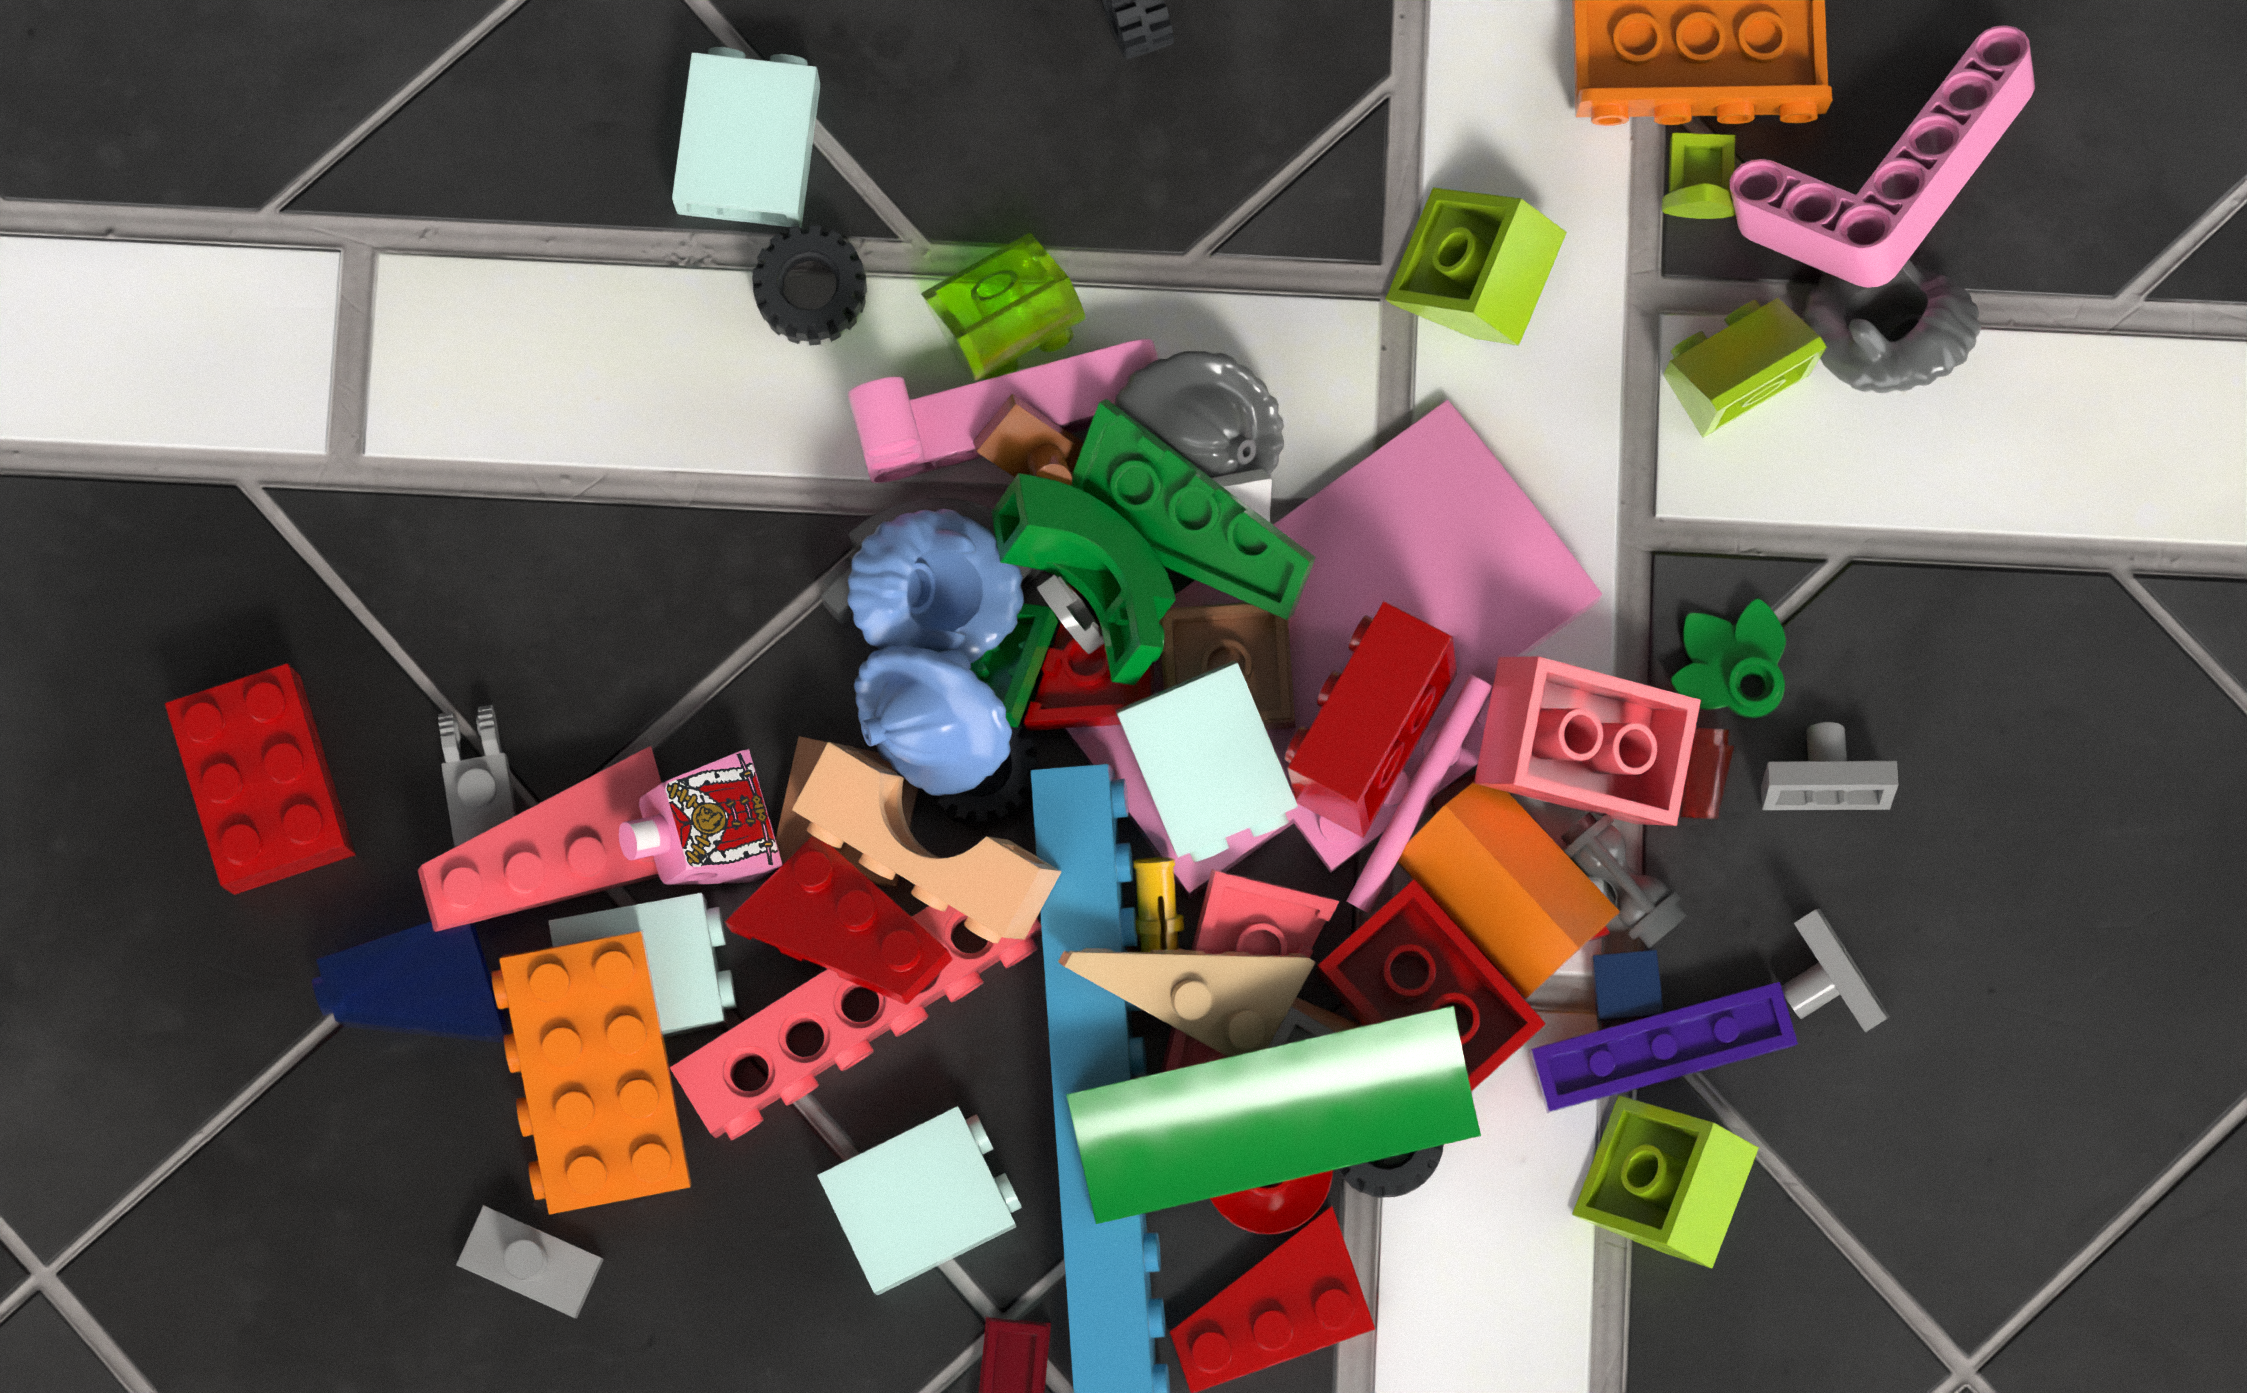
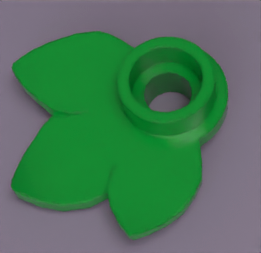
M1755 599L1746 607L1735 626L1729 621L1712 615L1690 613L1687 615L1683 628V644L1692 664L1685 666L1671 678L1670 682L1677 693L1700 699L1699 709L1702 710L1729 707L1734 713L1747 718H1758L1772 712L1784 695L1785 681L1782 671L1777 664L1786 646L1784 630L1772 609L1762 600ZM1748 676L1759 679L1763 685L1762 695L1754 698L1746 696L1740 687L1741 680Z

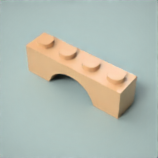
M828 742L792 809L811 821L807 831L834 847L841 848L843 843L846 842L861 851L863 854L859 859V863L882 877L893 880L896 873L915 884L911 894L925 904L940 911H946L948 905L965 914L968 918L964 926L976 935L997 944L1001 937L1025 940L1062 871L1010 840L987 836L970 850L954 857L940 858L930 853L918 843L906 823L902 808L904 777L853 746Z

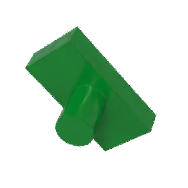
M1023 603L1021 610L1017 614V625L1014 630L1006 635L1003 641L993 650L986 651L981 658L971 663V668L969 669L976 674L978 680L988 684L995 692V696L1002 701L1006 708L1005 718L1011 727L1019 726L1024 711L1028 710L1031 701H1035L1039 689L1035 681L1058 623L1053 610L1047 606Z

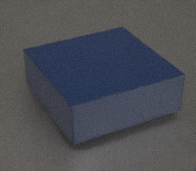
M1657 950L1593 955L1591 957L1597 1021L1643 1018L1663 1013Z

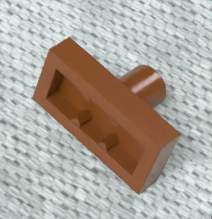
M1014 394L1010 395L973 440L977 453L1014 478L1018 473L1059 481L1070 486L1072 484L1071 476L1084 444L1083 441Z

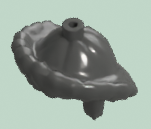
M1909 259L1890 282L1879 287L1867 288L1858 286L1826 273L1819 278L1817 286L1806 295V308L1802 312L1803 321L1821 337L1827 347L1820 358L1823 365L1839 380L1849 384L1853 389L1862 392L1871 390L1877 393H1887L1895 390L1907 391L1917 385L1927 386L1938 377L1948 376L1952 373L1954 367L1963 364L1967 360L1969 352L1976 345V337L1981 330V324L1977 320L1979 317L1978 307L1972 302V298L1967 290L1959 287L1953 278L1940 275L1935 270H1927L1919 265H1913Z
M1184 351L1174 354L1167 359H1158L1148 364L1145 368L1136 370L1131 374L1127 385L1116 395L1115 406L1211 478L1263 469L1271 477V473L1278 466L1279 455L1284 448L1282 435L1284 423L1283 418L1278 414L1279 404L1277 399L1269 394L1267 386L1260 378L1256 377L1248 367L1238 364L1229 355L1223 353L1213 354L1207 351Z

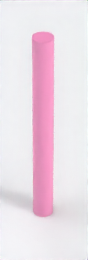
M1471 674L1469 675L1346 900L1350 904L1367 913L1371 911L1493 686Z

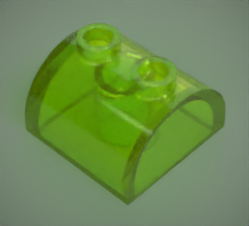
M1031 233L1022 236L921 293L949 347L965 372L974 382L983 377L987 380L1016 372L1019 367L1017 358L1036 347H1039L1042 352H1052L1061 349L1074 336L1071 328L1086 320L1082 304L1070 278Z

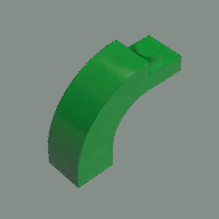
M1018 473L991 511L1000 563L1043 570L1058 577L1061 576L1066 582L1076 588L1090 603L1099 619L1111 681L1135 685L1152 662H1155L1160 657L1164 647V629L1159 624V621L1176 600L1165 568L1143 536L1125 518L1102 501L1062 482Z

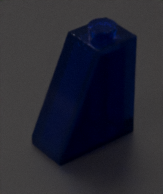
M428 922L316 959L321 976L312 979V985L320 1010L324 1016L333 1013L335 1021L345 1027L497 1043L503 1042L504 1035L510 1034L503 1011L498 1009L496 1004L492 976L475 923L434 932L432 922Z

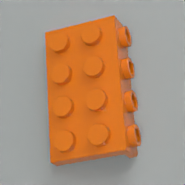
M1572 0L1576 118L1591 117L1593 124L1601 126L1621 125L1627 123L1629 117L1654 116L1655 123L1662 125L1688 123L1692 120V116H1717V121L1720 123L1742 124L1753 121L1755 115H1780V121L1806 123L1816 120L1818 114H1826L1832 102V87L1828 86L1825 0Z
M643 930L523 953H509L500 957L501 970L492 971V984L498 1009L509 1008L514 1032L504 1035V1046L510 1072L521 1071L526 1097L517 1098L516 1107L523 1137L534 1136L538 1160L529 1162L528 1166L535 1200L546 1199L550 1215L690 1188L692 1185Z

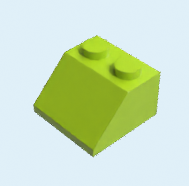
M1433 187L1385 300L1398 308L1471 338L1519 346L1567 232L1522 198Z
M1779 298L1762 307L1757 300L1750 301L1724 319L1728 325L1727 328L1708 339L1704 332L1700 331L1686 338L1670 351L1674 359L1669 361L1663 376L1702 438L1810 376L1827 348L1821 337Z
M1618 1095L1572 1215L1662 1253L1713 1268L1759 1147L1713 1122Z

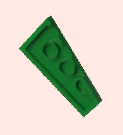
M1104 399L1099 402L1071 476V486L1097 498L1125 518L1152 547L1163 566L1286 620L1291 618L1295 613L1316 557L1109 400Z

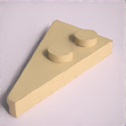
M1085 948L1081 951L1070 950L1069 952L1064 950L1058 961L1071 971L1227 1057L1268 1048L1316 963L1301 953H1289L1288 956L1251 955L1248 952L1226 951L1222 954H1206L1203 951L1192 950L1114 952L1106 948Z

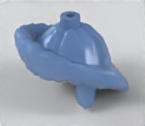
M924 509L914 513L901 514L892 522H882L877 526L874 534L867 536L863 540L861 549L853 556L851 561L852 570L848 577V605L854 613L853 620L856 627L863 631L864 639L868 644L878 647L879 650L892 645H910L914 648L933 650L937 653L959 649L967 656L971 664L981 658L986 651L993 650L1003 641L1006 635L1014 630L1017 625V614L1024 603V595L1021 589L1023 577L1020 568L1017 565L1000 563L994 534L985 526L969 517L961 516L955 510L939 509L931 511Z
M910 645L887 646L883 650L874 651L868 656L867 660L861 664L859 675L854 683L855 692L857 693L856 704L859 708L858 719L861 723L865 742L868 746L876 745L880 757L890 762L892 769L897 774L904 776L910 784L924 789L928 794L937 796L943 794L953 795L974 789L986 776L992 775L1000 767L1011 751L1009 741L1012 729L1005 718L1006 708L1002 701L995 696V692L988 684L978 680L976 674L969 670L971 668L970 661L959 649L937 653L933 650L914 648Z

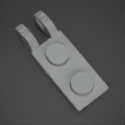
M493 705L478 707L477 728L482 739L485 756L463 760L461 752L460 726L458 720L455 719L454 713L438 714L441 744L446 763L441 765L454 847L517 815L508 756L502 753Z

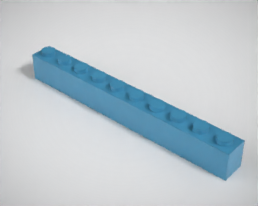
M1109 764L1031 770L1036 855L1038 858L1062 871L1040 913L1074 1393H1170L1167 1363L1156 1364L1155 1338L1165 1337L1163 1299L1152 1298L1150 1272H1160L1161 1270L1158 1233H1147L1146 1213L1096 1224L1066 1094L1136 1079V1076L1147 1075L1144 1037H1133L1132 1011H1142V1009L1071 971L1058 962L1064 950L1069 952L1070 950L1081 951L1085 948H1106L1114 952H1127V947L1137 946L1138 944L1135 908H1124L1122 882L1133 881L1130 843H1119L1118 818L1128 817L1129 812L1125 778L1115 779L1114 768Z

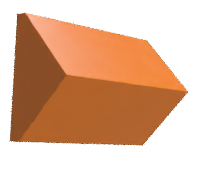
M1474 782L1446 803L1407 843L1397 861L1403 870L1412 879L1416 880L1525 1000L1620 913L1615 905L1508 792L1475 784Z

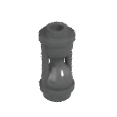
M1589 812L1561 836L1568 845L1564 852L1587 877L1605 880L1613 887L1616 895V908L1620 911L1618 917L1626 927L1631 929L1627 934L1633 940L1640 937L1647 947L1651 948L1688 915L1678 904L1682 897L1676 891L1671 894L1670 889L1660 879L1635 873L1627 864L1625 840L1619 830L1611 825L1614 822L1612 817L1606 814L1597 821Z

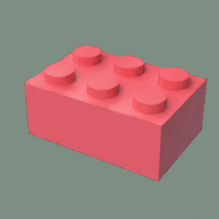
M1540 656L1498 657L1474 783L1601 816L1608 814L1613 819L1632 824L1677 826L1701 700Z

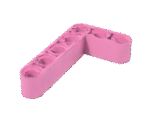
M2007 25L1994 26L1982 32L1857 195L1771 160L1756 159L1741 164L1730 178V191L1738 228L1742 235L1755 243L1858 286L1867 288L1879 287L1890 282L1899 273L2031 98L2035 90V81L2028 37L2020 29Z
M1141 339L1125 342L912 400L909 399L905 381L902 377H886L856 386L848 392V398L870 481L873 483L891 482L982 458L983 456L976 452L973 440L1011 394L1020 398L1069 433L1089 429L1099 402L1107 399L1115 405L1116 395L1127 385L1129 376L1136 370L1145 368L1148 364L1158 360L1154 341L1151 339Z

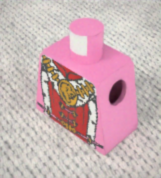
M749 749L736 752L658 785L640 797L639 808L642 818L623 822L619 827V843L624 856L628 860L653 856L660 880L667 885L750 883L761 879L782 866Z

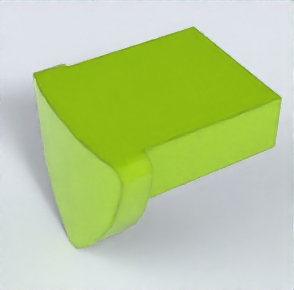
M1672 133L1669 150V192L1662 198L1663 213L1696 219H1717L1735 216L1730 191V178L1734 172L1735 135Z

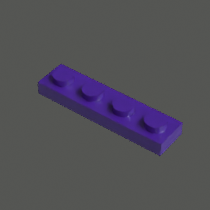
M1777 982L1533 1048L1529 1052L1546 1112L1551 1113L1796 1046L1798 1042L1781 984Z

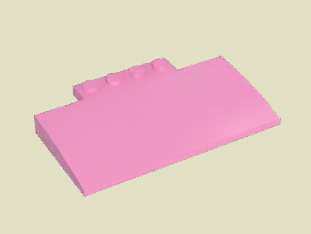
M1449 400L1443 402L1273 524L1316 557L1295 613L1288 619L1296 728L1266 730L1293 795L1294 792L1288 772L1290 763L1285 760L1287 748L1293 736L1302 725L1309 729L1311 728L1322 707L1317 705V698L1321 688L1332 671L1336 670L1342 673L1354 653L1348 649L1351 637L1365 615L1374 618L1381 604L1385 601L1453 636L1457 676L1364 838L1297 804V808L1285 812L1289 823L1257 837H1253L1250 828L1226 837L1229 845L1228 849L1198 862H1193L1190 853L1178 858L1122 725L1064 729L1090 765L1109 764L1114 768L1115 779L1125 778L1128 793L1129 819L1157 857H1171L1175 859L1174 880L1188 899L1208 885L1211 869L1222 872L1229 871L1293 823L1330 873L1383 835L1469 675L1471 674L1493 686L1498 657H1524L1599 602L1602 596L1600 590L1533 503ZM1195 580L1175 595L1176 600L1170 608L1241 603L1245 601ZM1162 653L1154 662V694L1164 690ZM1492 689L1432 799L1477 767Z

